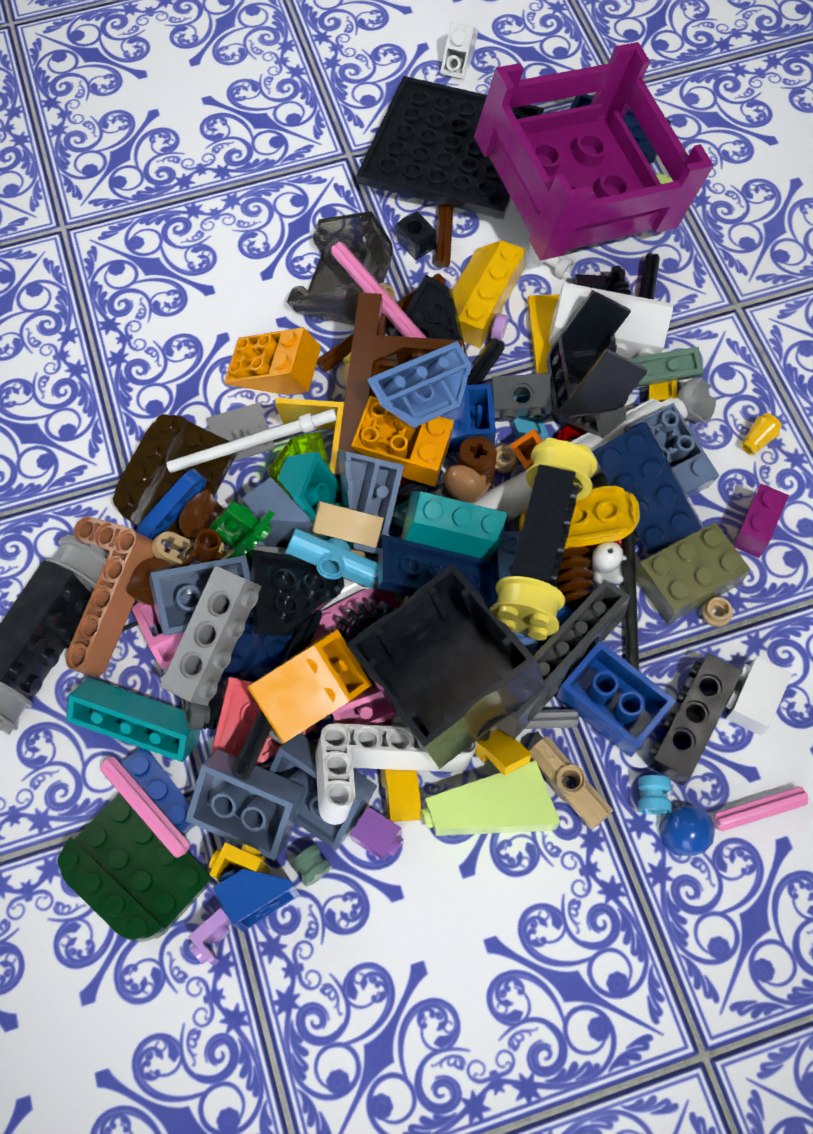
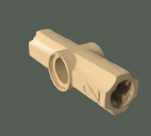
M548 736L532 747L529 751L531 753L530 760L532 762L537 761L540 772L552 784L556 795L565 800L591 830L613 812V809L586 780L583 770L573 765ZM564 776L574 778L577 782V788H566L563 786L561 778Z

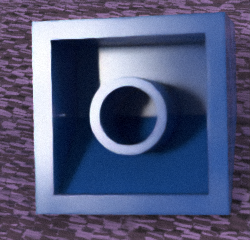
M233 869L225 873L218 879L219 884L213 887L232 925L241 932L246 931L301 896L289 879L242 869L239 872Z

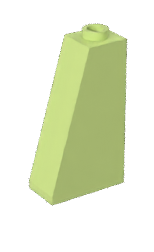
M536 760L505 776L500 772L425 798L426 808L421 810L427 829L433 827L436 836L552 831L557 829L560 824L559 817Z

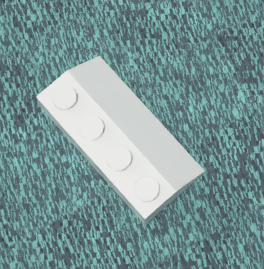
M563 283L551 319L548 345L555 343L590 292L594 290L631 310V313L615 333L617 344L615 353L630 359L662 352L673 312V303Z

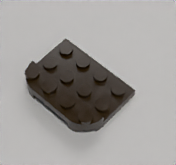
M162 414L148 428L116 486L113 503L122 516L139 526L178 480L191 469L197 470L207 479L203 490L209 489L214 497L238 452L170 473L167 468L168 461L231 441L189 422L185 417ZM178 518L167 531L185 537L180 531Z

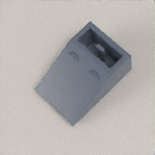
M674 403L624 427V431L627 432L641 423L647 422L688 498L708 488L720 476Z

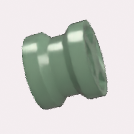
M317 844L305 849L290 863L294 871L300 872L302 875L301 881L306 887L317 882L332 868L330 862L323 860L320 856L321 850Z

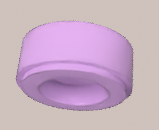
M497 314L491 331L492 339L503 340L508 326L509 315Z

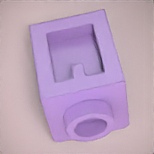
M222 908L218 909L188 936L194 943L190 950L202 964L208 961L215 966L220 961L208 944L211 942L217 944L231 931L228 926L232 923Z

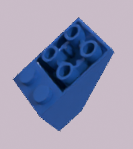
M492 384L466 385L460 407L441 416L454 420L452 438L447 452H460L462 442L472 436H483L495 445L496 428Z

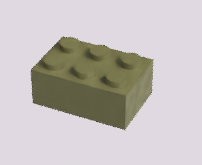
M714 522L641 561L636 570V580L668 625L701 607L710 598L719 597L742 584L751 569L717 523Z

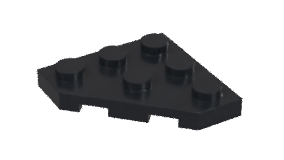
M425 275L405 314L427 338L463 340L464 353L468 358L452 289ZM396 328L392 336L403 337V335Z
M252 550L249 557L250 581L262 586L259 591L258 601L252 608L254 633L282 637L288 636L341 594L345 586L344 578L342 576L338 579L325 578L318 573L316 565L292 555Z

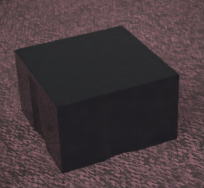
M454 563L415 591L411 598L401 607L382 616L346 644L439 769L545 688L536 658L511 629L491 613L480 593Z

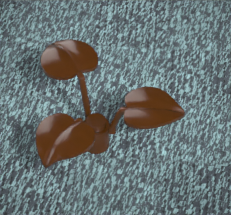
M205 489L194 496L185 505L180 514V531L186 538L196 539L193 551L190 552L181 567L189 566L195 558L201 562L222 560L223 555L218 552L221 545V537L218 532L208 528L222 513L224 508L215 500L209 489ZM150 558L141 562L133 571L126 589L127 593L143 604L154 606L149 584L150 573L173 569L172 565L166 560L159 558Z

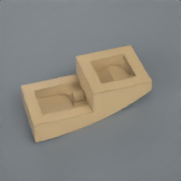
M319 501L311 531L376 548L384 518Z

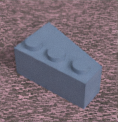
M338 449L343 507L384 518L376 548L349 541L346 542L353 549L379 554V541L382 535L388 536L404 465Z

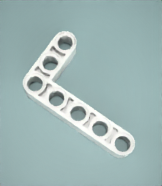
M328 724L321 731L315 753L319 814L329 824L337 825L346 821L355 799L353 768L461 772L468 767L477 748V742H474L439 769L408 727Z

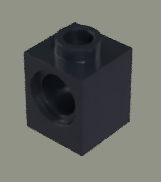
M418 211L402 218L400 222L396 223L397 241L415 261L436 249V230Z

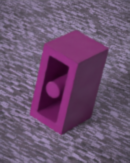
M760 484L751 499L732 545L741 551L760 558L771 540L789 495Z

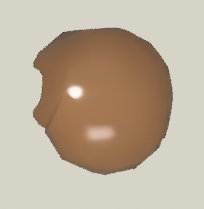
M464 465L451 466L444 474L446 490L458 501L476 503L484 497L491 486V483L486 485L485 475H479L475 470Z

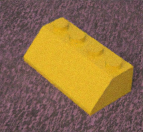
M501 240L475 250L452 291L465 343L480 349L482 348L493 327L497 314L501 313L524 271L526 249Z

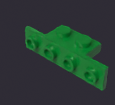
M232 501L208 528L218 532L221 539L230 545L222 559L246 555L248 551H252L259 541L263 542L273 528L269 522L275 513L269 510L263 517L258 519L252 515L249 508Z

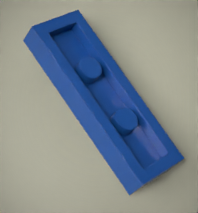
M139 748L121 762L122 766L182 835L196 826L185 821L190 803L149 750Z

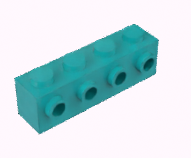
M89 677L69 694L67 722L183 762L199 743L201 730L187 729L182 709Z

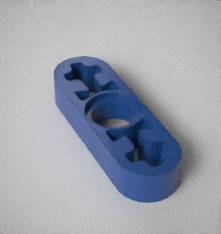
M195 469L186 472L143 519L137 528V532L152 540L166 532L179 518L185 505L194 496L203 491L207 479Z

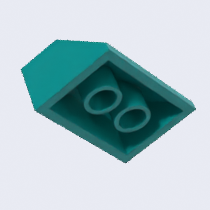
M318 452L287 457L278 480L297 505L308 515L312 525L319 501L343 507L341 484ZM320 534L325 541L334 538Z
M422 491L411 492L401 539L490 561L501 543L507 512Z

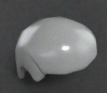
M694 377L686 381L681 386L677 398L686 406L688 415L685 419L705 423L714 414L716 399L708 394V389L712 385L703 381L700 377Z

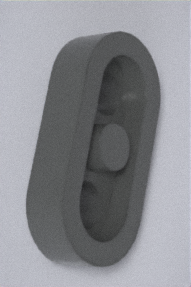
M182 698V709L187 729L202 730L204 723H209L210 720L209 704L208 706L200 705Z

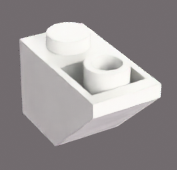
M454 22L450 23L440 74L464 79L474 55L479 32L477 28Z

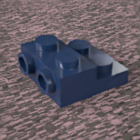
M248 617L245 622L244 632L237 640L231 653V661L223 672L239 673L242 680L257 681L281 664L294 636L293 632L286 637L255 634L253 617Z

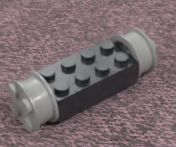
M70 534L59 539L60 548L54 557L42 561L0 623V731L10 735L12 730L17 731L18 727L15 723L26 707L31 708L33 706L31 699L40 691L44 679L58 663L61 653L73 639L106 562L105 557L107 553L103 549L93 544L88 547Z

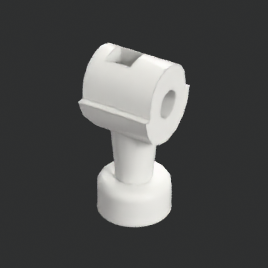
M530 243L529 257L533 263L541 264L546 262L555 267V275L562 280L565 278L564 272L570 273L573 270L575 262L569 257H564L563 259L555 257L540 261Z

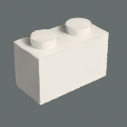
M756 657L750 665L746 663L741 669L743 672L738 680L741 682L738 691L733 690L725 707L730 709L726 717L727 720L761 736L771 726L792 673Z

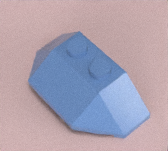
M456 341L374 375L367 381L383 408L411 427L416 428L460 407L472 365L460 344Z

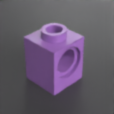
M367 807L350 834L351 840L384 862L389 855L394 857L397 854L404 839L400 838L402 828L370 807Z

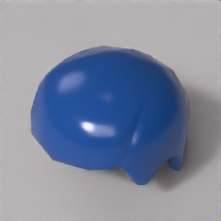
M684 805L671 810V813L661 820L660 835L664 845L675 855L696 856L705 853L713 844L715 828L712 818L706 811H703L700 807Z

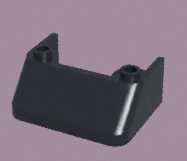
M594 290L590 292L552 345L546 360L548 373H550L554 412L566 419L615 411L623 407L630 393L648 372L647 368L615 353L617 350L615 333L631 313V310Z

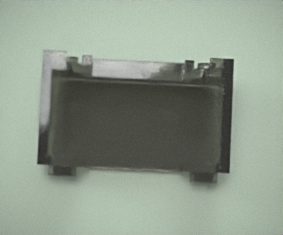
M372 211L318 220L313 233V242L322 254L309 288L307 290L303 286L293 287L287 303L296 313L355 326L359 292H365L331 253V248L338 242L344 243L378 283H383L392 260L393 246Z

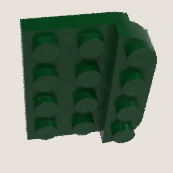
M120 793L75 839L70 837L57 859L65 882L117 934L137 942L148 941L154 938L158 939L164 935L214 881L210 873L188 852L179 858L174 857Z

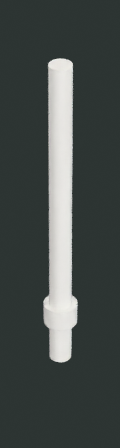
M334 409L315 415L308 413L299 416V420L168 461L167 468L172 473L301 431L305 434L316 430L317 426L336 421L337 415Z

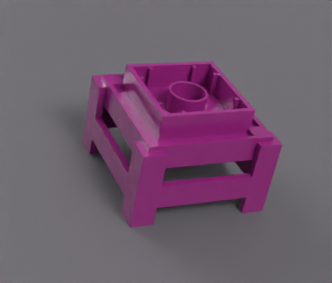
M639 42L615 46L609 63L522 80L520 79L524 68L521 63L500 66L495 69L474 138L484 157L489 156L531 234L529 241L540 261L563 256L566 250L650 230L658 233L677 228L714 166L701 144L695 145L689 155L685 151L643 81L650 60ZM596 92L591 105L521 119H517L511 109ZM629 107L673 182L660 183L625 124L624 117Z

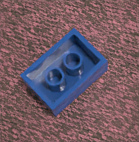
M601 641L594 646L562 683L557 694V698L570 709H575L581 718L631 758L677 701Z

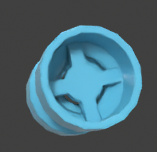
M659 775L639 777L638 789L643 793L642 798L638 800L639 812L649 815L671 813V801L667 795L671 790V779Z

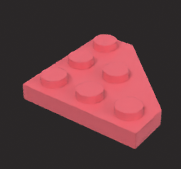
M229 677L211 755L219 749L238 757L260 710L259 705L247 688L254 682ZM316 723L307 728L306 730L302 731L300 734L304 736L312 730H314L316 728ZM272 737L267 739L255 765L258 766L277 754L282 745L273 740Z

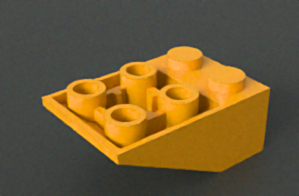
M304 327L239 337L224 383L226 385L282 395L307 393L310 389L321 346Z
M369 396L351 448L368 457L404 465L403 477L435 487L452 438L454 420L440 416L413 428L383 408L376 397Z
M338 629L319 638L247 687L282 743L287 742L342 707L372 685L357 659L347 647V643Z

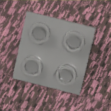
M260 402L206 418L210 432L228 441H234L269 429ZM273 441L239 451L234 461L274 450Z

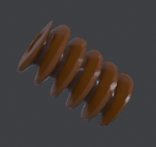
M472 436L462 442L459 456V465L467 466L475 470L479 475H485L486 485L491 483V486L494 482L497 457L495 445L483 436Z
M569 547L564 549L556 587L565 597L564 605L571 610L577 609L591 595L592 592L588 590L594 587V583L587 580L593 576V572L586 569L592 565V561L586 558L591 553L587 547Z

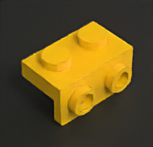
M224 843L221 850L217 849L209 864V868L212 869L210 876L218 883V879L222 875L233 869L238 871L246 869L268 875L270 868L264 862L266 858L260 855V851L245 844L239 849Z

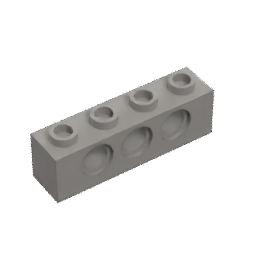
M215 566L160 687L191 703L208 706L210 700L217 692V684L224 669L231 661V653L237 640L244 632L245 622L251 609L258 601L259 591L262 586ZM230 602L229 608L226 611V606ZM216 632L215 639H214V641L212 642V637H213L214 633ZM201 662H202L201 670L198 671L199 665H200Z

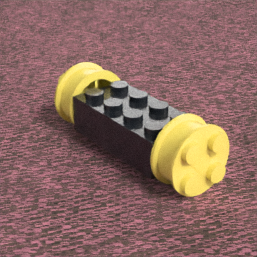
M545 438L543 442L537 444L532 450L531 458L534 464L526 472V481L533 490L510 577L502 578L497 582L496 592L499 596L497 603L490 607L491 613L505 623L512 632L528 635L535 640H546L547 636L555 634L559 629V621L556 617L558 610L563 608L565 604V597L556 588L558 573L561 568L576 501L586 498L591 493L592 482L590 476L597 469V460L591 453L590 447L555 438Z

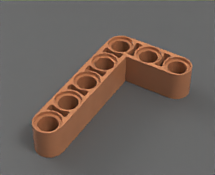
M85 516L75 525L74 537L89 547L91 544L100 547L109 555L68 648L65 662L71 670L91 677H98L105 672L135 602V599L126 590L133 571L141 562L153 558L154 554L151 548L153 540L129 527Z

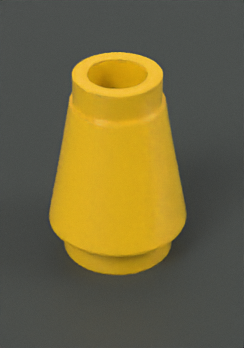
M769 413L758 416L742 442L741 448L747 454L754 456L780 435L781 422Z

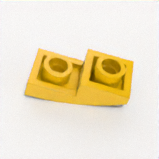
M500 729L491 730L487 741L477 742V748L474 752L482 762L490 760L504 776L530 763L531 753L521 743Z
M381 769L382 787L386 790L387 819L392 822L422 820L417 770Z

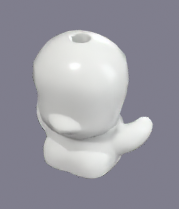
M614 541L599 544L592 553V565L589 567V570L593 572V582L596 586H599L604 580L614 584H620L624 580L619 565L627 557L623 555L621 546Z

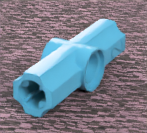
M295 528L285 551L287 554L316 565L318 573L328 579H338L342 576L372 589L378 577L379 563L351 552L347 542L341 539L330 538L325 541Z

